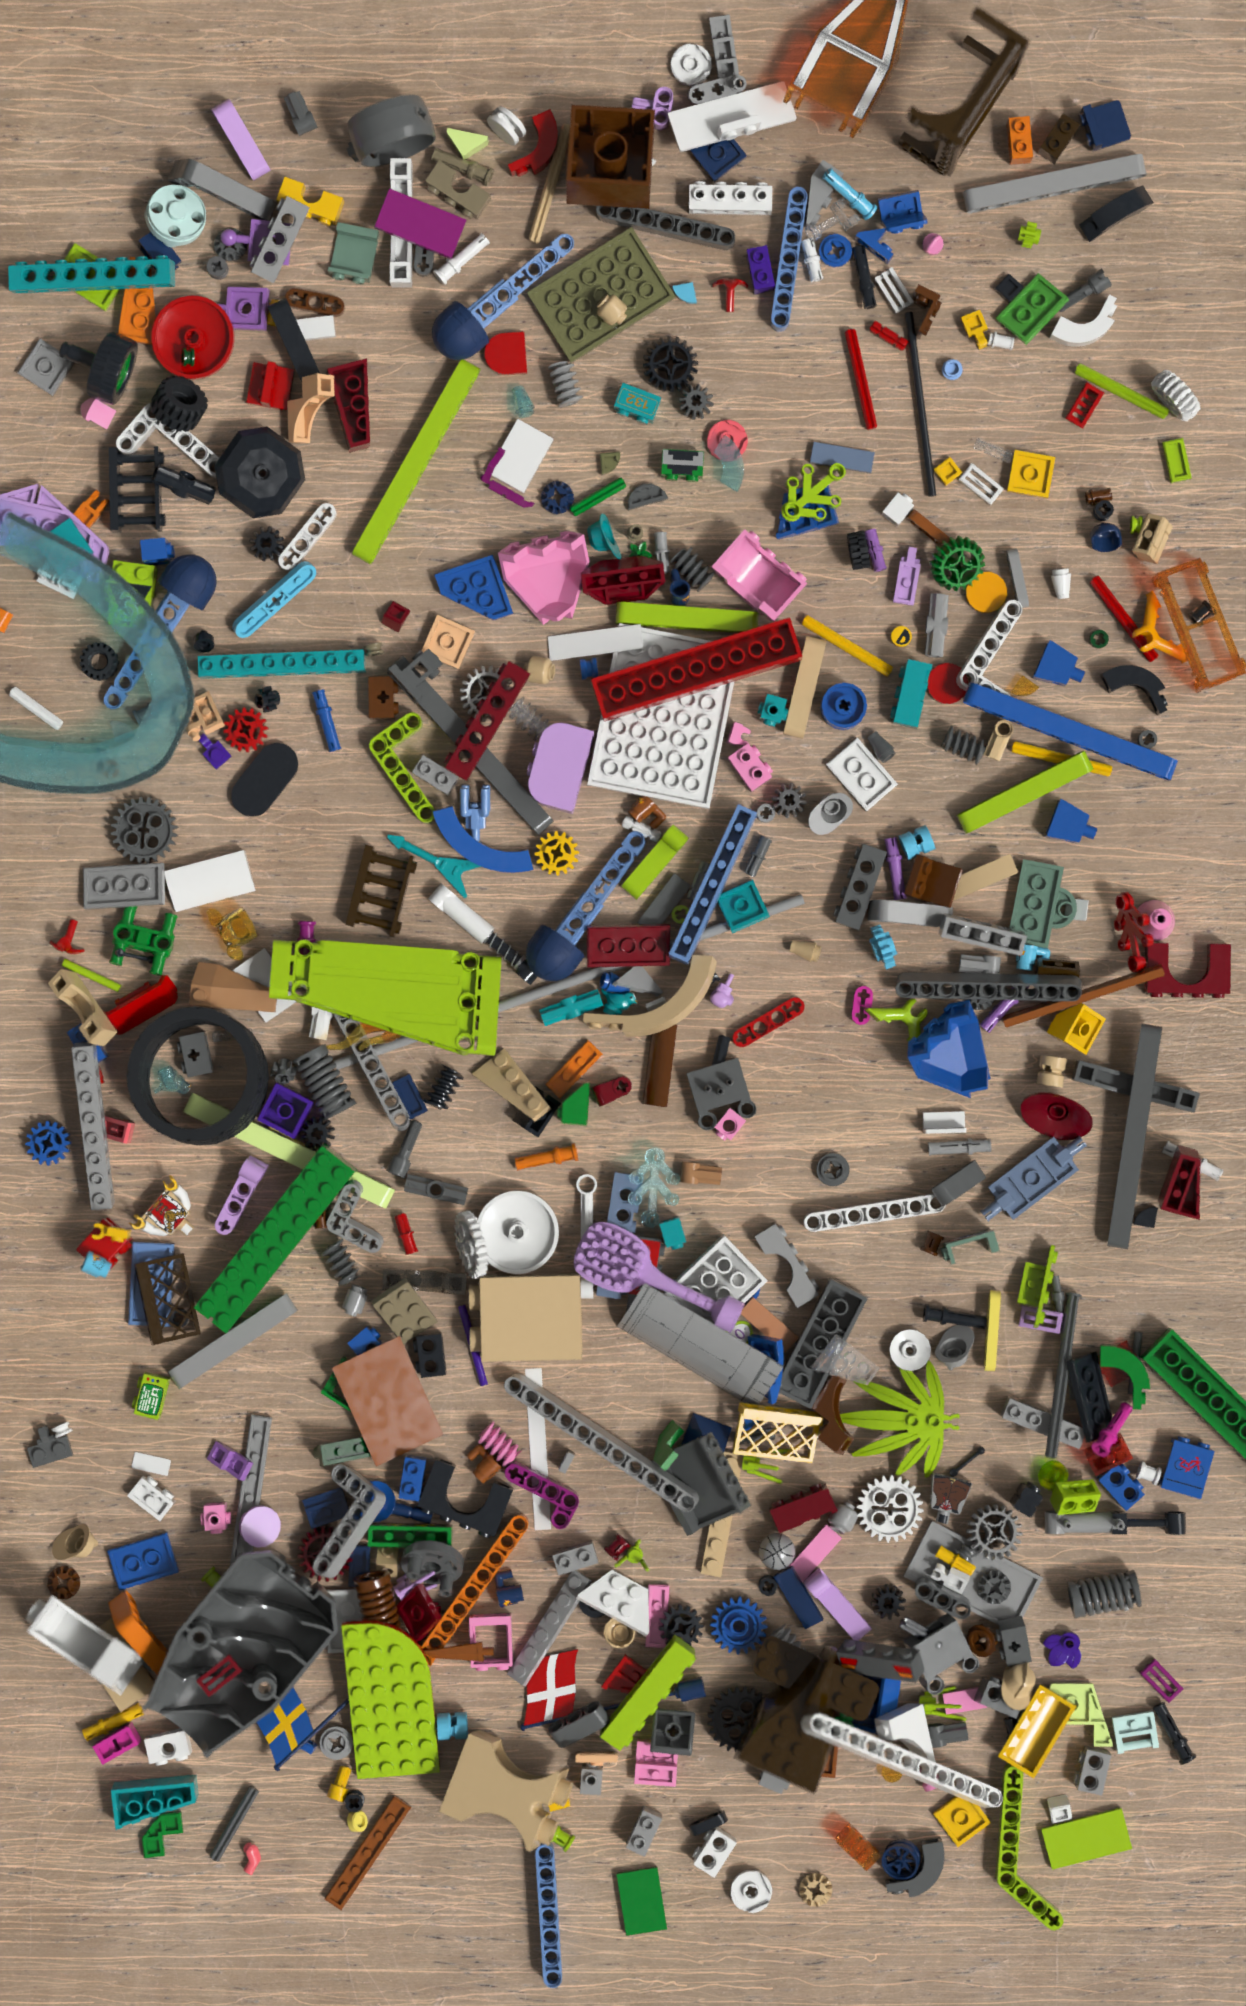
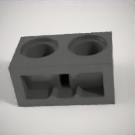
M990 1676L989 1680L982 1677L973 1701L1017 1719L1020 1710L1010 1708L1002 1698V1681ZM993 1687L994 1694L993 1696L989 1697L988 1691L990 1688Z

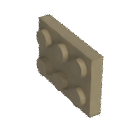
M406 1278L371 1300L375 1309L397 1337L400 1336L403 1344L438 1322Z

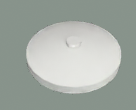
M509 1191L496 1196L483 1208L477 1223H480V1230H483L482 1236L485 1238L487 1246V1261L493 1267L506 1273L523 1274L538 1269L549 1260L558 1243L559 1227L555 1213L542 1198L530 1192Z

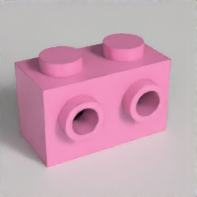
M748 743L730 755L728 760L749 790L753 792L772 778L770 773L773 771L767 762L762 763L759 759L761 754L756 746H750Z

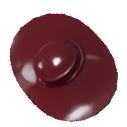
M1039 1092L1025 1097L1021 1103V1114L1025 1122L1035 1131L1051 1138L1074 1140L1078 1136L1083 1137L1088 1134L1093 1127V1118L1089 1111L1081 1104L1064 1096Z

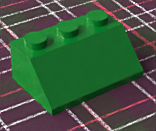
M590 1083L583 1084L563 1102V1106L558 1107V1119H562L561 1124L587 1125Z

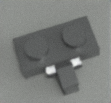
M47 1425L38 1428L40 1439L36 1440L38 1445L27 1448L33 1468L73 1456L68 1435L55 1439V1434L50 1435Z

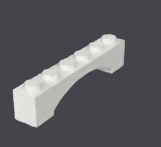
M390 158L391 189L409 197H412L411 158ZM391 235V288H412V243Z

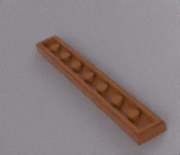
M1158 964L1142 971L1083 989L1081 997L1076 1001H1046L1004 1015L1003 1021L1005 1027H1010L1162 977L1165 974L1162 965Z

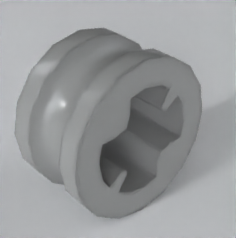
M762 804L757 809V818L761 822L768 823L775 817V809L770 804ZM765 807L769 808L768 811H772V815H769L768 819H763L764 816H760V812Z

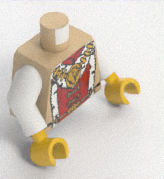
M172 1175L169 1176L172 1181L170 1184L162 1182L166 1190L142 1218L137 1214L133 1215L138 1219L135 1224L129 1222L134 1229H141L151 1235L158 1236L172 1235L177 1229L187 1236L194 1229V1226L186 1220L191 1214L188 1194L176 1183Z

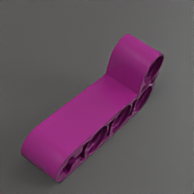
M513 1461L506 1466L505 1477L507 1480L555 1504L556 1506L551 1515V1523L557 1529L566 1528L578 1507V1493L519 1462ZM516 1467L521 1475L524 1474V1471L527 1472L524 1476V1481H520L522 1476L515 1474L514 1477L511 1476L509 1469L513 1470ZM534 1476L538 1478L539 1483L536 1486H530L527 1483V1479ZM548 1486H554L557 1489V1493L550 1496L545 1490ZM567 1495H572L576 1501L574 1504L568 1505L564 1502V1498ZM560 1513L564 1514L566 1521L564 1523H557L554 1519L555 1516Z

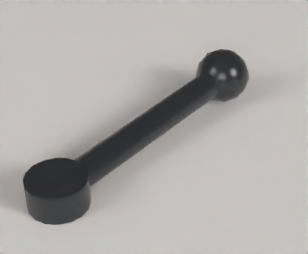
M122 949L115 951L116 957H131L145 960L149 964H152L154 958L153 956L145 957L127 953Z
M978 1447L977 1452H975L957 1468H952L949 1471L950 1476L956 1477L958 1471L965 1467L979 1454H984L985 1449L983 1447Z

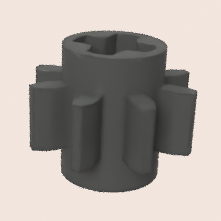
M283 1058L273 1062L270 1075L275 1076L276 1082L287 1084L290 1080L294 1081L297 1067L292 1066V1061Z

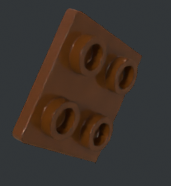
M918 284L912 300L915 301L917 306L926 309V307L930 309L916 336L919 340L922 335H927L933 322L930 318L931 316L936 317L942 304L939 301L940 294Z
M917 854L904 894L951 908L963 870L959 867L934 861Z

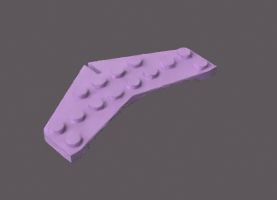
M39 484L0 494V546L29 545L43 553L36 541L71 518L94 551L92 555L71 570L92 582L102 584L109 556L108 545L43 485L40 488L37 504H35Z

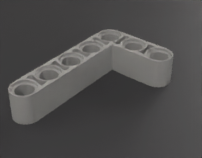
M342 1464L333 1468L331 1473L332 1479L356 1498V1500L313 1563V1571L326 1578H334L339 1573L386 1502L385 1494L356 1470Z

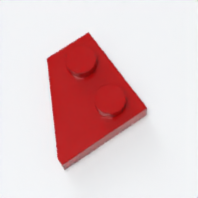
M625 1654L601 1687L606 1690L608 1688L620 1690V1692L628 1694L647 1670Z

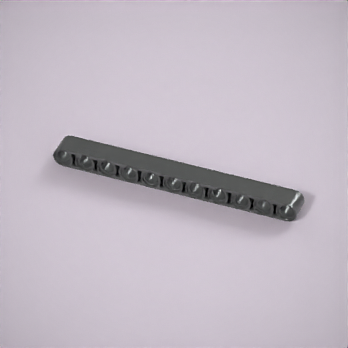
M402 655L391 666L396 664L403 671L410 665V662ZM413 668L412 671L420 678V673ZM426 680L421 683L417 689L423 695L417 703L455 743L460 734L464 736L467 732L466 724ZM474 733L469 737L470 742L473 744L481 741ZM487 748L476 767L538 835L541 834L554 822L553 819ZM462 750V752L470 759V752L468 750Z
M1141 1025L1107 1244L1109 1247L1127 1250L1129 1247L1162 1026Z

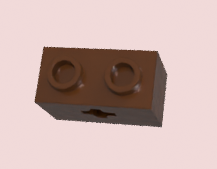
M390 676L368 677L369 719H395V714H399V702H395V694L399 693V686ZM382 693L389 697V699L385 700V703L378 699L382 697Z

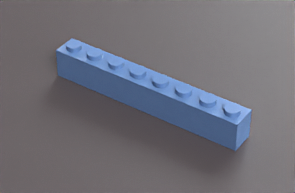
M739 804L737 805L671 948L670 958L687 966L689 965L756 820L757 812Z

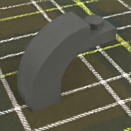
M941 1837L921 1840L923 1853L921 1866L909 1879L898 1880L893 1878L885 1880L887 1893L891 1892L895 1895L908 1890L910 1898L924 1893L935 1884L944 1866L945 1855Z

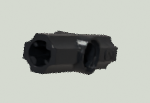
M159 464L156 466L151 479L153 483L170 489L181 498L191 497L208 505L212 502L216 487L197 480L189 472H177Z

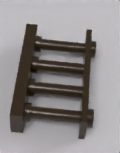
M365 844L345 925L354 928L360 922L391 930L390 937L395 938V935L400 934L402 922H399L410 875L411 873L415 874L417 862L414 861L415 857L409 856V860L406 862L379 855L374 851V846ZM376 862L406 870L403 882L373 875L369 871L371 863L375 864ZM371 882L401 890L398 902L368 895L364 891L366 883L370 884ZM366 902L396 910L394 920L391 922L363 915L362 912H359L360 905Z

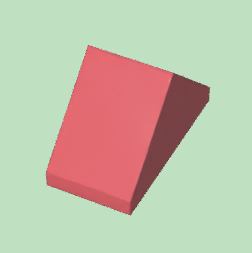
M105 1116L107 1138L126 1144L131 1143L135 1123Z

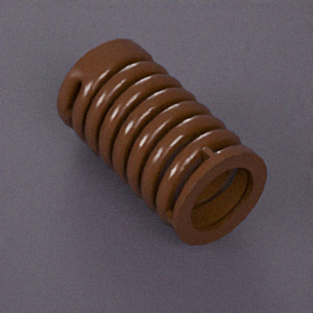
M374 1570L356 1576L353 1582L356 1585L355 1591L359 1600L358 1605L361 1607L359 1611L363 1615L361 1620L385 1622L401 1629L398 1619L399 1614L396 1612V1600L393 1597L394 1591L392 1590L390 1572L388 1570ZM374 1577V1579L371 1580H362L365 1578Z

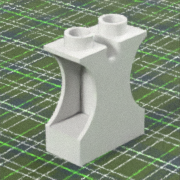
M53 1596L48 1603L39 1599L26 1617V1621L32 1624L28 1630L31 1635L120 1696L144 1662L136 1652L93 1625Z

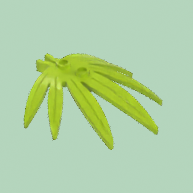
M928 1360L926 1363V1380L931 1397H929L923 1384L912 1371L899 1368L906 1384L921 1401V1404H917L903 1394L883 1385L854 1378L853 1382L872 1396L893 1406L906 1409L908 1412L863 1410L841 1413L840 1416L843 1423L874 1430L908 1431L872 1442L854 1451L851 1455L853 1457L881 1454L900 1448L920 1438V1441L903 1458L895 1475L898 1476L911 1468L930 1445L924 1463V1477L928 1478L934 1471L941 1456L944 1440L943 1429L959 1430V1425H952L943 1421L960 1418L959 1413L944 1414L943 1389L931 1361Z

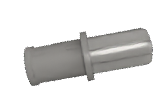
M667 532L654 533L656 550L654 555H656V560L663 562L664 573L666 574L669 573L668 554L670 553V550L667 548Z

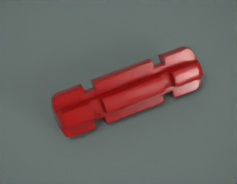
M874 321L869 329L871 333L878 334V337L887 343L896 345L895 348L903 351L908 344L905 338H899L897 333L887 327L883 328L882 324Z

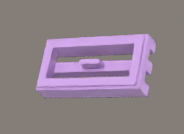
M1022 1306L1019 1326L1061 1333L1064 1313L1042 1309L1046 1315L1058 1317L1057 1320L1044 1318L1045 1323L1056 1324V1328L1040 1325L1038 1328H1033L1034 1324L1024 1323V1319L1035 1321V1316L1026 1315L1025 1313L1026 1311L1036 1312L1037 1308Z

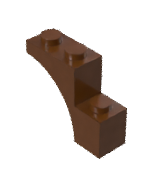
M834 1373L833 1376L831 1375L826 1380L825 1387L817 1396L812 1409L829 1421L828 1424L821 1428L820 1436L817 1439L835 1453L843 1455L855 1438L845 1428L839 1410L840 1395L847 1380L841 1375Z

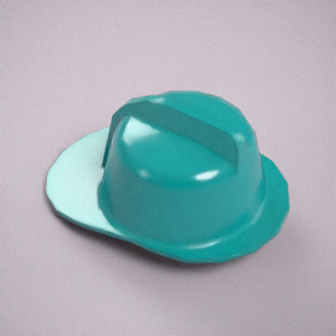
M601 514L600 520L587 528L590 545L597 551L611 550L616 558L621 559V553L614 539L610 522L605 514Z

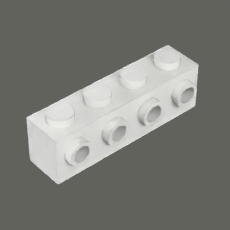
M698 181L694 182V184H689V214L771 215L772 186H768L767 183H756L755 186H751L745 182H737L735 185H727L726 182H715L714 185H706V182Z

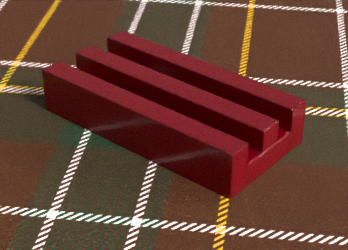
M229 1653L196 1679V1682L207 1696L210 1697L242 1672V1668L238 1666ZM227 1661L230 1662L229 1665H227L209 1681H207L205 1684L203 1683V1680H205L218 1668L224 1665ZM232 1667L235 1668V1671H233L230 1675L224 1678L211 1690L207 1688L213 1682L219 1679L222 1675H224L227 1671H229Z

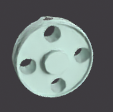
M168 185L160 188L151 196L146 206L144 217L151 233L166 246L173 248L187 245L200 236L206 222V209L201 198L191 189L181 185ZM175 195L180 196L182 200L177 199ZM151 209H155L159 213H154ZM192 219H197L200 223H196ZM169 233H174L177 237H173Z

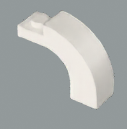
M1109 295L1097 318L1086 324H1077L1061 316L1049 339L1071 347L1085 346L1099 340L1107 333L1115 321L1107 316L1112 317L1117 305L1114 303L1117 298Z

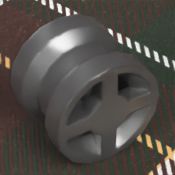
M214 256L207 262V270L213 279L222 280L228 275L229 267L222 257Z

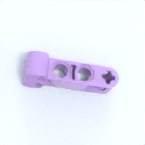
M251 1155L245 1160L239 1171V1177L215 1222V1229L219 1234L227 1235L236 1227L258 1182L261 1181L266 1173L268 1164ZM240 1183L247 1184L249 1192H242ZM231 1201H236L240 1205L238 1211L231 1208ZM225 1220L228 1221V1227H227V1228H224V1227H223V1226H224V1223H223V1222H224Z

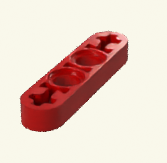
M791 998L741 1027L733 1034L732 1040L734 1044L738 1047H746L803 1013L805 1009L804 1002L800 998ZM792 1001L795 1003L799 1002L801 1004L799 1007L800 1011L796 1012L793 1010L789 1012L791 1017L787 1018L786 1012L781 1007L785 1005L786 1009L792 1006ZM775 1011H780L783 1014V1021L781 1023L772 1021L771 1017ZM756 1022H763L766 1029L763 1033L758 1034L754 1031V1024ZM750 1026V1030L756 1038L751 1039L750 1035L745 1039V1044L737 1042V1034L740 1032L742 1035L748 1032L746 1028Z

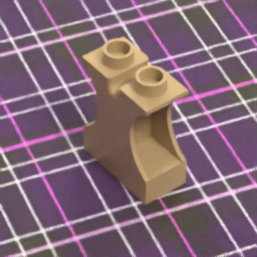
M480 1729L469 1733L439 1812L461 1822L475 1814H497L515 1825L522 1835L527 1851L530 1852L536 1849L541 1843L548 1846L555 1835L558 1822L550 1819L552 1814L542 1808V1803L547 1806L553 1803L560 1806L566 1804L573 1787L572 1782L565 1780L569 1768L564 1767L549 1775L527 1773L519 1769L509 1759L504 1750L502 1739Z

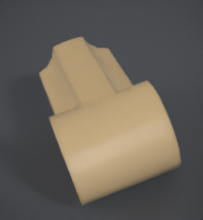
M1000 720L995 723L983 755L997 761L1001 760L1008 740L1013 733V725L1010 721ZM1002 723L1006 724L1009 728L1006 735H1001L998 732V726Z

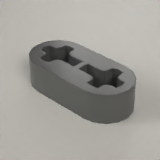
M416 245L414 269L419 276L427 277L432 273L435 253L427 250V254H423V248ZM423 258L426 259V265L429 266V268L425 269V272H422L421 268L418 267V265H422Z

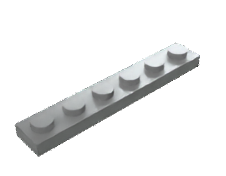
M578 1570L571 1572L507 1675L522 1686L527 1685L580 1600L576 1599L577 1595L588 1588L592 1580Z

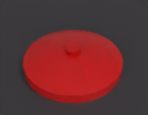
M191 295L171 301L159 312L153 324L151 339L154 353L164 368L178 377L182 376L189 380H197L212 376L225 366L233 352L235 333L233 324L222 307L208 298ZM182 348H186V350L194 348L195 362L193 367H190L189 364L182 366Z

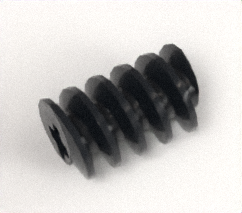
M443 1065L445 1070H438L442 1077L434 1078L438 1085L431 1084L430 1086L434 1092H427L431 1099L423 1100L440 1110L449 1108L445 1101L452 1102L453 1099L449 1094H456L452 1087H459L460 1084L456 1079L463 1080L464 1078L459 1072Z

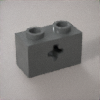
M206 1032L179 1037L180 1041L177 1042L179 1054L183 1053L184 1062H181L183 1074H187V1077H194L213 1073L214 1069ZM193 1049L195 1050V1052H199L200 1056L196 1058L197 1061H195L194 1058H190V1054L193 1053Z
M1022 1616L999 1620V1629L995 1631L998 1642L1001 1641L1002 1647H999L1001 1660L1005 1659L1007 1667L1032 1662L1026 1627Z

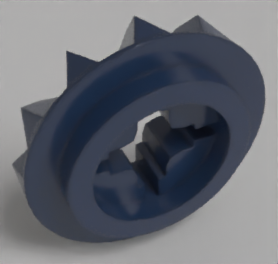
M553 481L547 484L541 492L543 507L553 514L565 513L570 509L574 501L571 487L563 481ZM555 489H557L559 495H566L560 499V506H558L556 500L549 499L554 496Z

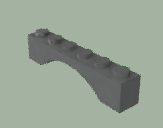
M1076 1060L1071 1080L1130 1096L1134 1075ZM1154 1081L1151 1102L1195 1113L1200 1093Z

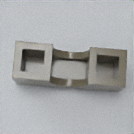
M439 160L425 180L426 186H428L427 190L435 196L438 194L445 198L444 201L452 207L456 205L461 208V213L470 219L474 217L478 220L491 201V195L474 183L467 192H456L452 188V184L457 178L456 171Z

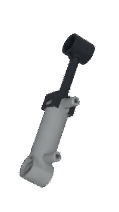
M1045 1511V1533L1127 1534V1527H1165L1166 1534H1186V1512L1180 1511L1165 1512L1164 1519H1127L1125 1511L1085 1512L1057 1515L1055 1511Z

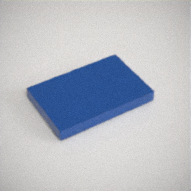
M168 1532L107 1551L119 1591L179 1573Z

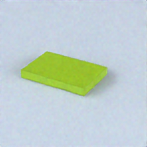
M74 243L64 260H67L68 263H75L76 259H86L88 262H95V259L98 257ZM115 268L108 272L109 278L115 276ZM95 269L89 271V279L94 278ZM74 270L69 272V280H72L75 277ZM120 289L73 292L106 312Z

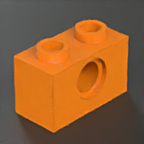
M1030 116L1009 118L1006 125L1010 165L1031 163L1033 151Z

